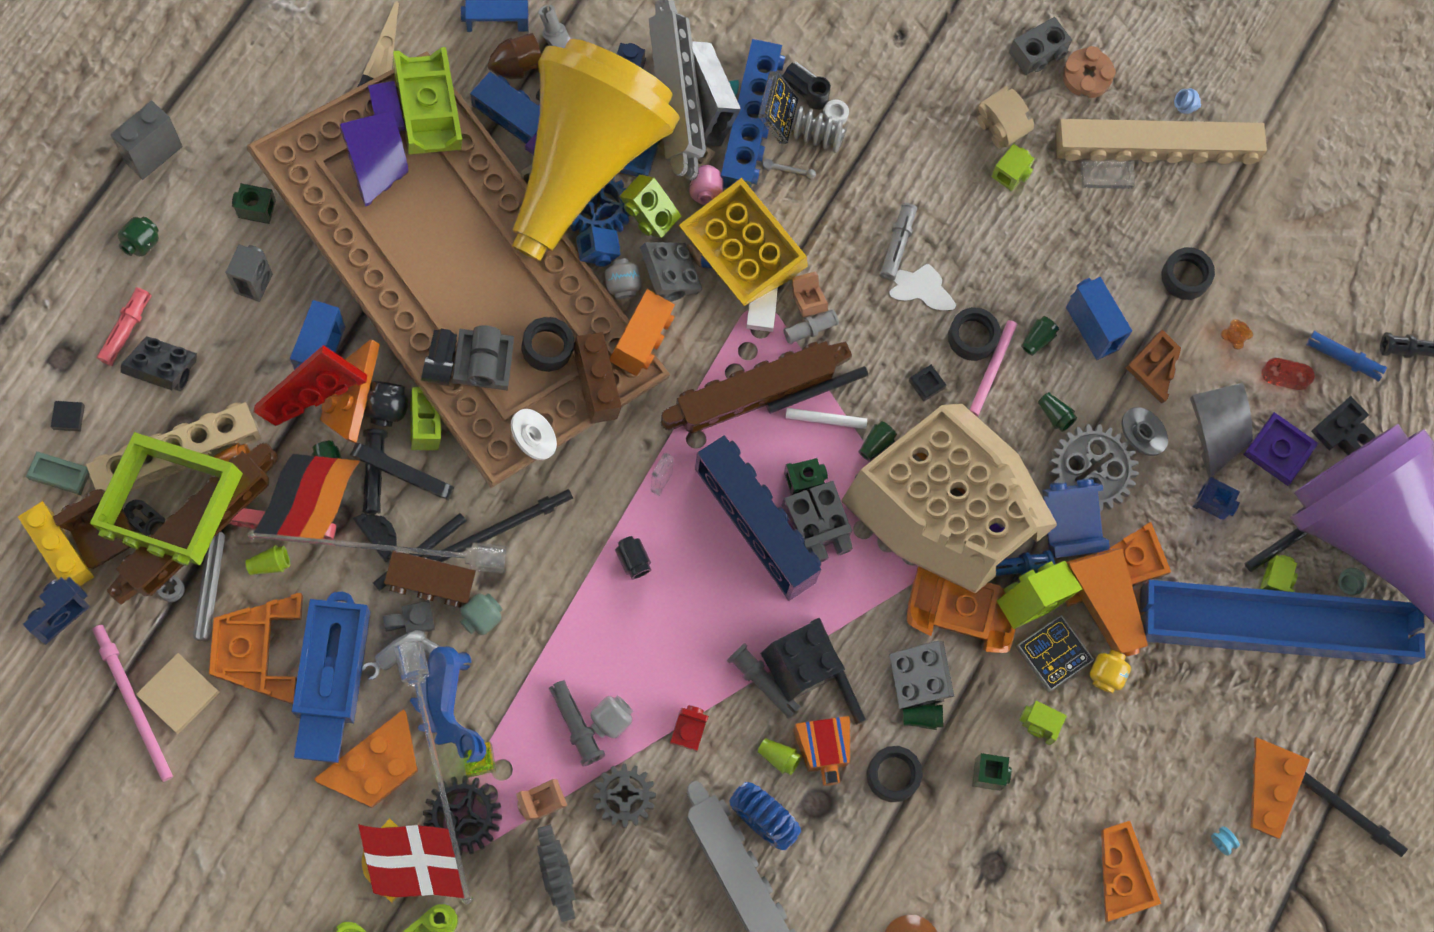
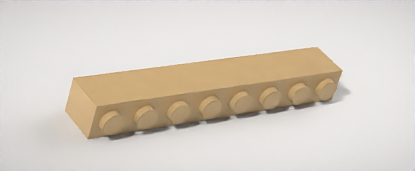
M1061 119L1055 130L1057 158L1068 161L1091 159L1098 162L1105 159H1115L1119 162L1129 160H1142L1143 162L1167 160L1169 163L1192 161L1193 163L1217 161L1220 164L1230 162L1254 164L1259 162L1267 151L1264 123Z

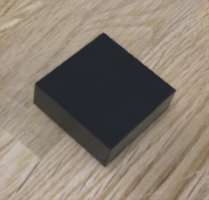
M932 364L911 376L908 380L923 402L944 390L947 386Z
M55 401L51 428L53 430L81 432L85 405L82 402Z

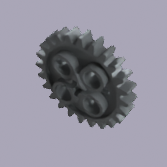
M551 824L539 827L537 830L540 845L537 846L545 890L548 892L549 897H551L553 906L557 907L561 922L575 919L572 903L573 900H576L572 886L574 882L567 854H564L560 840L555 839Z

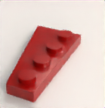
M323 345L257 402L253 412L274 426H277L304 413V409L312 405L317 407L325 403V399L334 394L339 396L347 392L348 388L355 384L360 386L366 383L368 375Z

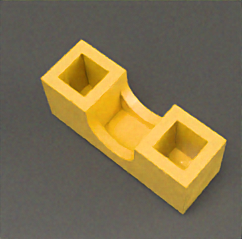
M43 501L19 515V520L57 579L62 577L66 580L70 576L75 583L81 586L94 578L81 555L66 537L64 529L56 526L53 519L55 515Z

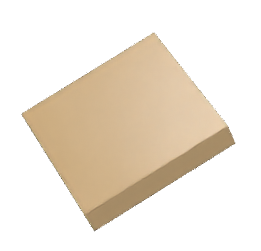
M177 653L136 695L179 734L220 692Z

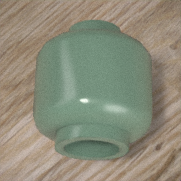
M478 593L468 601V604L466 603L461 607L460 612L463 619L460 623L470 634L476 631L480 635H485L501 621L500 612L503 609L489 593L486 595Z

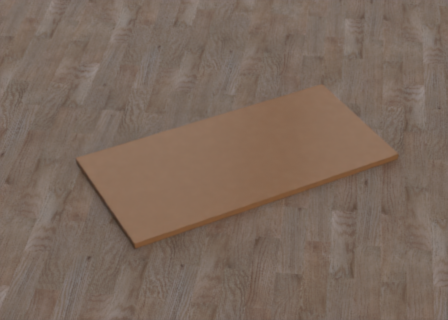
M426 51L417 57L430 56V54ZM394 69L248 144L247 150L413 381L420 387L426 399L435 408L444 424L488 485L493 488L537 460L525 454L517 445L512 435L511 420L519 410H534L549 422L556 436V448L595 424L590 423L574 354L572 353L565 366L556 371L545 372L531 367L524 359L521 351L522 338L527 326L535 319L554 317L568 325L572 330L574 339L580 335L603 332L610 358L629 319L588 264L579 260L578 251L565 234L553 251L546 249L541 261L532 259L511 247L517 236L513 231V227L522 206L527 183L454 86L462 134L461 150L408 154L404 131H399L408 164V173L400 180L394 181L386 192L380 193L373 199L372 204L365 207L348 157L349 152L340 131V124L373 116L374 111L368 85L395 81L402 113L398 85H396ZM487 325L499 329L502 335L514 336L508 391L452 383L459 329L474 330L477 326ZM441 328L451 330L454 334H457L449 386L421 381L425 358L429 355L434 330ZM544 331L537 333L532 339L533 349L544 357H555L563 351V340L552 332ZM651 351V354L654 355L650 366L647 370L642 368L637 377L611 363L622 407L669 378V372L653 351Z

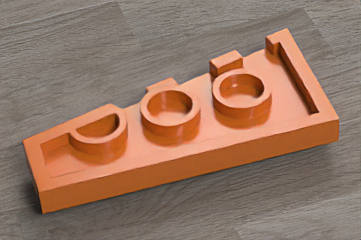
M1151 522L1110 547V549H1123L1132 586L1171 573ZM1077 593L1068 599L1066 604L1069 607L1083 601Z

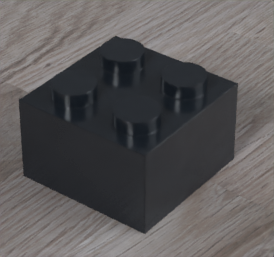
M817 620L772 642L760 653L788 702L831 681L845 670L844 665Z

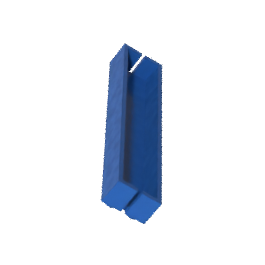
M1148 580L1140 588V612H1145L1141 616V621L1147 642L1413 665L1425 658V633H1418L1411 638L1408 637V635H1413L1425 628L1424 614L1412 602Z

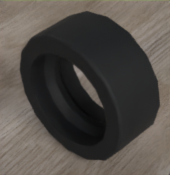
M1184 247L1172 253L1165 262L1161 271L1162 282L1165 289L1171 295L1182 300H1193L1202 296L1212 284L1215 277V266L1211 258L1204 251L1194 247ZM1179 261H1188L1195 264L1203 275L1202 282L1198 286L1182 284L1173 272L1175 264Z
M967 308L954 317L948 330V342L951 349L959 357L965 360L978 361L987 358L993 353L1000 339L1001 328L998 320L991 312L982 308ZM977 321L983 324L989 331L988 343L980 348L966 345L959 337V328L964 322Z
M542 317L535 319L527 326L522 338L521 351L524 359L531 367L539 371L552 372L561 369L568 363L573 353L575 339L572 330L565 322L554 317ZM546 331L558 335L564 343L561 354L555 357H544L536 353L532 347V339L535 334Z
M888 746L878 751L869 762L866 772L867 783L872 792L880 799L888 802H902L911 797L919 788L923 777L922 765L917 756L909 749L901 746ZM896 757L902 759L911 770L910 782L902 790L892 791L886 789L878 779L879 766L888 758Z

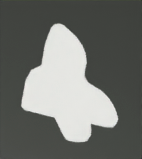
M930 264L924 265L914 273L904 270L897 271L894 282L898 285L889 291L891 297L904 301L916 298L922 299L927 306L936 310L955 309L956 303L941 286L942 278L940 274Z

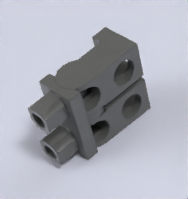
M834 481L811 488L809 493L805 490L784 498L782 507L788 515L793 529H797L802 534L805 540L804 546L809 553L814 552L820 562L828 560L829 557L824 546L832 543L838 556L851 552L853 549L850 538L852 529L848 523Z

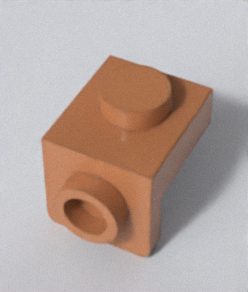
M817 272L792 278L793 299L802 317L828 311V302L819 287Z
M551 779L528 791L516 793L518 810L526 821L540 819L567 806L557 779Z

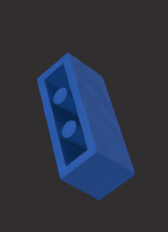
M489 72L470 93L473 107L525 144L537 133L540 104L537 105L531 101L524 91H517L511 87L504 77L496 76Z

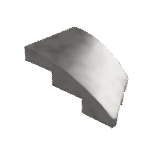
M1243 383L1194 394L1190 398L1198 421L1195 427L1204 450L1201 456L1209 477H1213L1253 441L1251 412Z

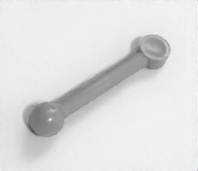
M770 159L763 161V168L765 170L778 169L806 175L809 179H813L816 176V172L813 169L803 170L773 163Z

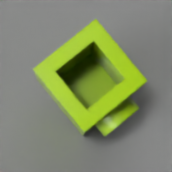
M1013 144L997 163L991 177L1010 191H1013L1020 181L1025 183L1033 172V169L1030 167L1035 158L1026 149L1019 148Z

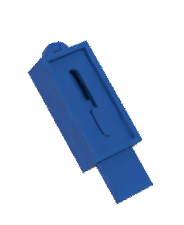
M343 591L332 593L327 598V601L310 599L292 707V713L297 718H300L294 754L295 759L339 763L344 724H354L371 612L367 605L355 604L352 596Z

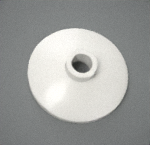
M522 409L514 414L511 420V431L520 449L528 456L537 460L550 458L556 451L557 442L549 422L541 414L531 409Z

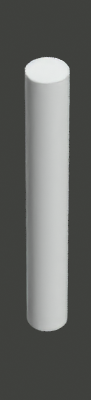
M787 408L786 419L866 429L867 418Z

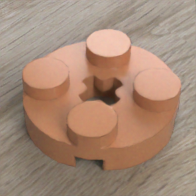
M1090 46L1079 49L1068 57L1064 66L1063 81L1072 93L1078 96L1083 94L1089 95L1088 98H1096L1103 95L1110 88L1116 70L1106 54L1101 52L1098 47ZM1085 69L1092 70L1094 77L1090 75L1085 76L1083 74Z

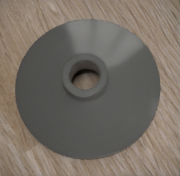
M1134 407L1125 412L1121 421L1122 431L1131 446L1148 456L1161 454L1168 445V434L1161 420L1151 411L1140 407Z

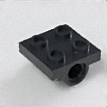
M146 336L121 363L120 373L171 391L173 389L182 391L189 379L190 369L196 363L197 353Z

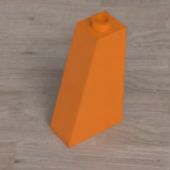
M1112 548L1066 561L1082 588L1078 592L1080 598L1110 648L1123 653L1125 656H1132L1140 653L1139 648L1148 646L1123 549Z

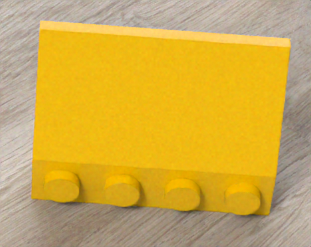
M740 178L679 224L681 230L743 306L785 284L808 267L807 256L743 178Z

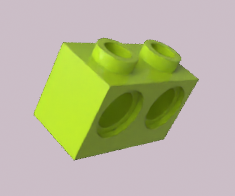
M639 174L619 196L625 204L624 209L637 220L639 223L638 228L646 236L651 235L662 238L682 217L654 177Z
M412 387L410 396L411 450H439L441 417L426 399L420 387Z

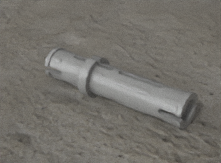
M902 203L897 223L893 224V235L880 272V276L884 279H896L907 239L912 235V224L918 208L911 203Z

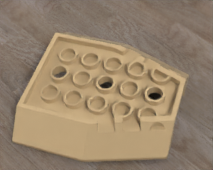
M963 404L941 405L864 466L842 498V503L897 556L973 593L978 592L996 577V566L1030 537L1038 542L1057 526L1019 454ZM917 453H924L928 458L924 461H916L913 459V456ZM962 488L966 493L963 496L956 497L951 494V490ZM999 523L1005 529L1002 532L995 533L989 527L992 524Z

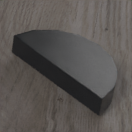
M365 513L354 517L353 520L383 561L387 563L391 559L393 550L395 551L397 548V534L392 523L384 516L375 514L367 515Z

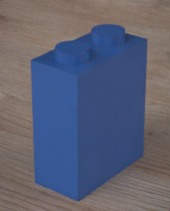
M1101 277L1094 280L1088 278L1077 284L1076 291L1070 296L1071 299L1066 309L1095 359L1099 360L1120 350L1132 333V329Z

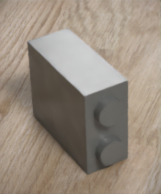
M152 100L110 134L124 162L142 180L183 147L170 117Z

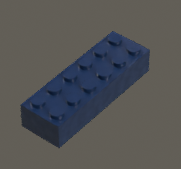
M724 435L697 452L695 470L785 597L790 601L817 582L822 570L820 568L821 562L814 552L809 553L804 546L805 540L802 534L797 529L793 530L788 524L789 518L783 508H777L771 500L773 496L768 487L764 484L761 486L755 478L757 474L749 462L745 464L739 456L741 451L733 440L729 442Z

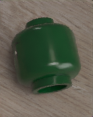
M147 217L131 218L118 231L120 249L129 256L133 254L139 257L145 256L159 241L158 227Z

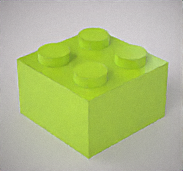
M1051 561L1040 567L1038 573L1031 570L1020 576L1019 580L1021 582H1015L1004 589L1005 595L999 598L997 602L1012 628L1016 629L1052 612L1081 591L1082 588L1066 561L1056 565Z

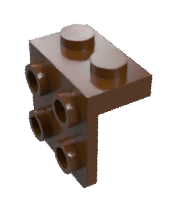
M103 489L87 493L86 498L63 507L60 513L53 516L57 527L72 533L83 561L90 569L97 568L131 548L123 544L121 539L115 538L114 541H110L99 536L100 531L90 524L105 493ZM122 508L114 525L133 531Z

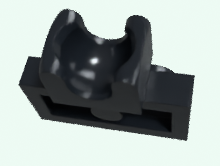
M1352 396L1347 398L1311 430L1329 451L1338 444L1347 455L1361 447L1357 440L1362 445H1365L1375 438V434L1364 423H1361L1369 414Z

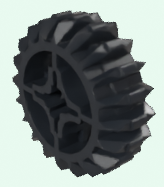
M464 775L462 784L458 785L457 778L454 776L451 778L453 786L448 788L446 782L442 781L440 783L444 790L442 793L437 789L431 791L437 799L436 801L426 799L425 803L433 807V809L424 810L423 815L432 819L423 824L424 826L441 828L439 813H445L453 819L450 834L453 846H457V855L461 856L463 854L464 846H467V850L471 855L474 854L473 844L477 843L478 847L483 850L485 846L481 840L484 837L489 842L494 840L493 836L488 833L489 830L499 832L500 827L492 822L502 820L501 814L493 813V811L501 808V804L498 802L491 804L496 799L497 794L496 792H491L486 795L490 788L487 783L479 789V778H475L472 785H468L469 778ZM467 793L459 804L444 803L455 794ZM475 796L479 797L486 805V819L481 818L472 811ZM467 807L468 810L466 812L471 818H463L458 824L457 821L459 819L455 816L454 812L462 813ZM468 826L481 827L471 837L458 838Z

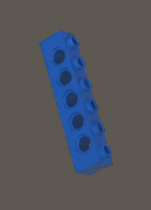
M752 39L738 98L741 110L732 125L721 172V178L724 181L723 188L730 187L740 178H743L750 188L752 184L757 185L760 169H756V163L763 160L765 146H761L762 138L767 139L770 123H766L777 80L776 74L777 70H783L785 56L781 55L782 45ZM760 69H765V70H767V71H769V72H767V73H762V72H760L759 70H760ZM759 91L764 95H756L754 92ZM749 114H756V115H758L759 117H758V118H751V117H749L748 115H749ZM743 137H752L754 140L746 141ZM744 159L747 160L749 163L741 164L738 162V160Z

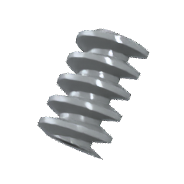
M800 106L795 115L790 133L794 131V138L797 140L804 134L805 143H808L813 137L814 146H818L823 141V148L825 150L833 144V152L837 153L844 139L847 126L845 129L842 128V120L832 125V116H829L823 122V113H819L816 118H813V110L811 109L806 115H803V106Z

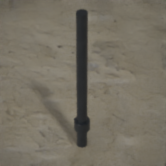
M569 489L550 498L546 496L538 500V504L426 558L439 562L446 561L540 514L547 515L555 511V507L573 499V496Z
M1305 772L1301 783L1368 832L1372 840L1379 845L1384 844L1400 857L1407 852L1408 848L1393 838L1389 830L1382 825L1377 826Z

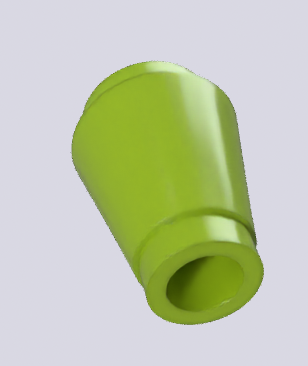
M275 545L246 559L245 563L249 575L284 572L285 568L290 567V558L284 546L278 547Z
M767 738L762 741L757 752L782 774L786 772L789 775L794 773L802 758V755L797 753V749Z

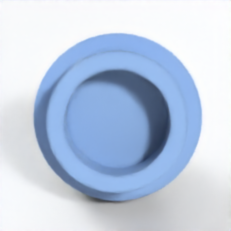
M1192 88L1181 89L1175 97L1174 105L1179 112L1191 114L1201 107L1199 94Z

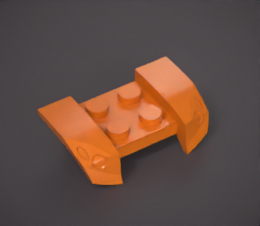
M920 566L917 567L907 610V622L912 627L929 636H932L933 626L982 639L985 640L983 650L995 653H1008L1010 651L1016 630L1012 628L997 602L999 598L1005 595L1004 588H1001V586L987 583L978 592L973 593Z

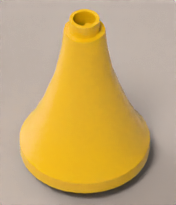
M569 39L565 48L547 46L538 61L540 73V114L533 164L522 206L513 227V231L517 236L511 246L537 261H541L546 249L554 250L569 226L588 202L629 162L657 141L672 134L680 119L678 113L669 105L673 96L672 92L660 80L629 60L605 48L579 39Z

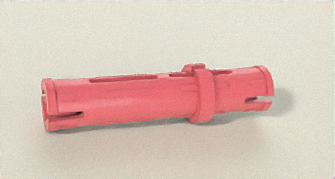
M138 287L135 288L127 305L121 308V315L96 357L99 361L113 366L136 323H140L142 319L141 314L152 297L149 292Z

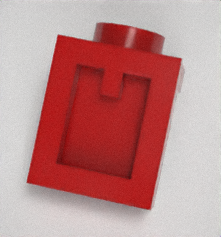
M688 705L687 709H680L670 744L698 751L709 717L703 714V709Z

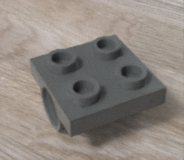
M645 242L640 247L656 295H661L664 299L672 302L681 299L687 294H698L702 290L686 243Z
M487 325L477 326L474 330L459 329L452 383L508 391L514 336L502 335L499 329Z
M938 640L889 654L900 709H908L934 702L939 704L944 702V699L954 697L944 641Z

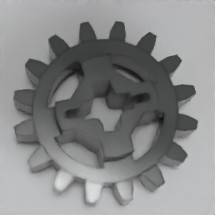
M626 764L622 765V771H617L612 766V774L610 776L604 772L601 774L604 783L596 782L595 787L600 790V793L593 794V799L600 800L595 809L596 811L604 810L602 819L606 820L611 817L612 826L614 827L618 821H622L623 828H627L628 821H632L637 826L638 817L641 816L643 819H647L648 814L645 810L654 809V804L649 802V799L656 798L655 792H649L654 783L653 781L645 782L648 774L646 771L641 775L637 774L638 766H634L631 771H627ZM619 778V784L614 789L607 790L610 783ZM630 778L637 781L643 790L636 789L630 783ZM624 789L627 790L629 795H633V797H628V802L626 803L622 802L621 797L616 796L621 795ZM606 802L614 803L620 809V814L612 811ZM643 802L636 812L630 814V808L635 803Z

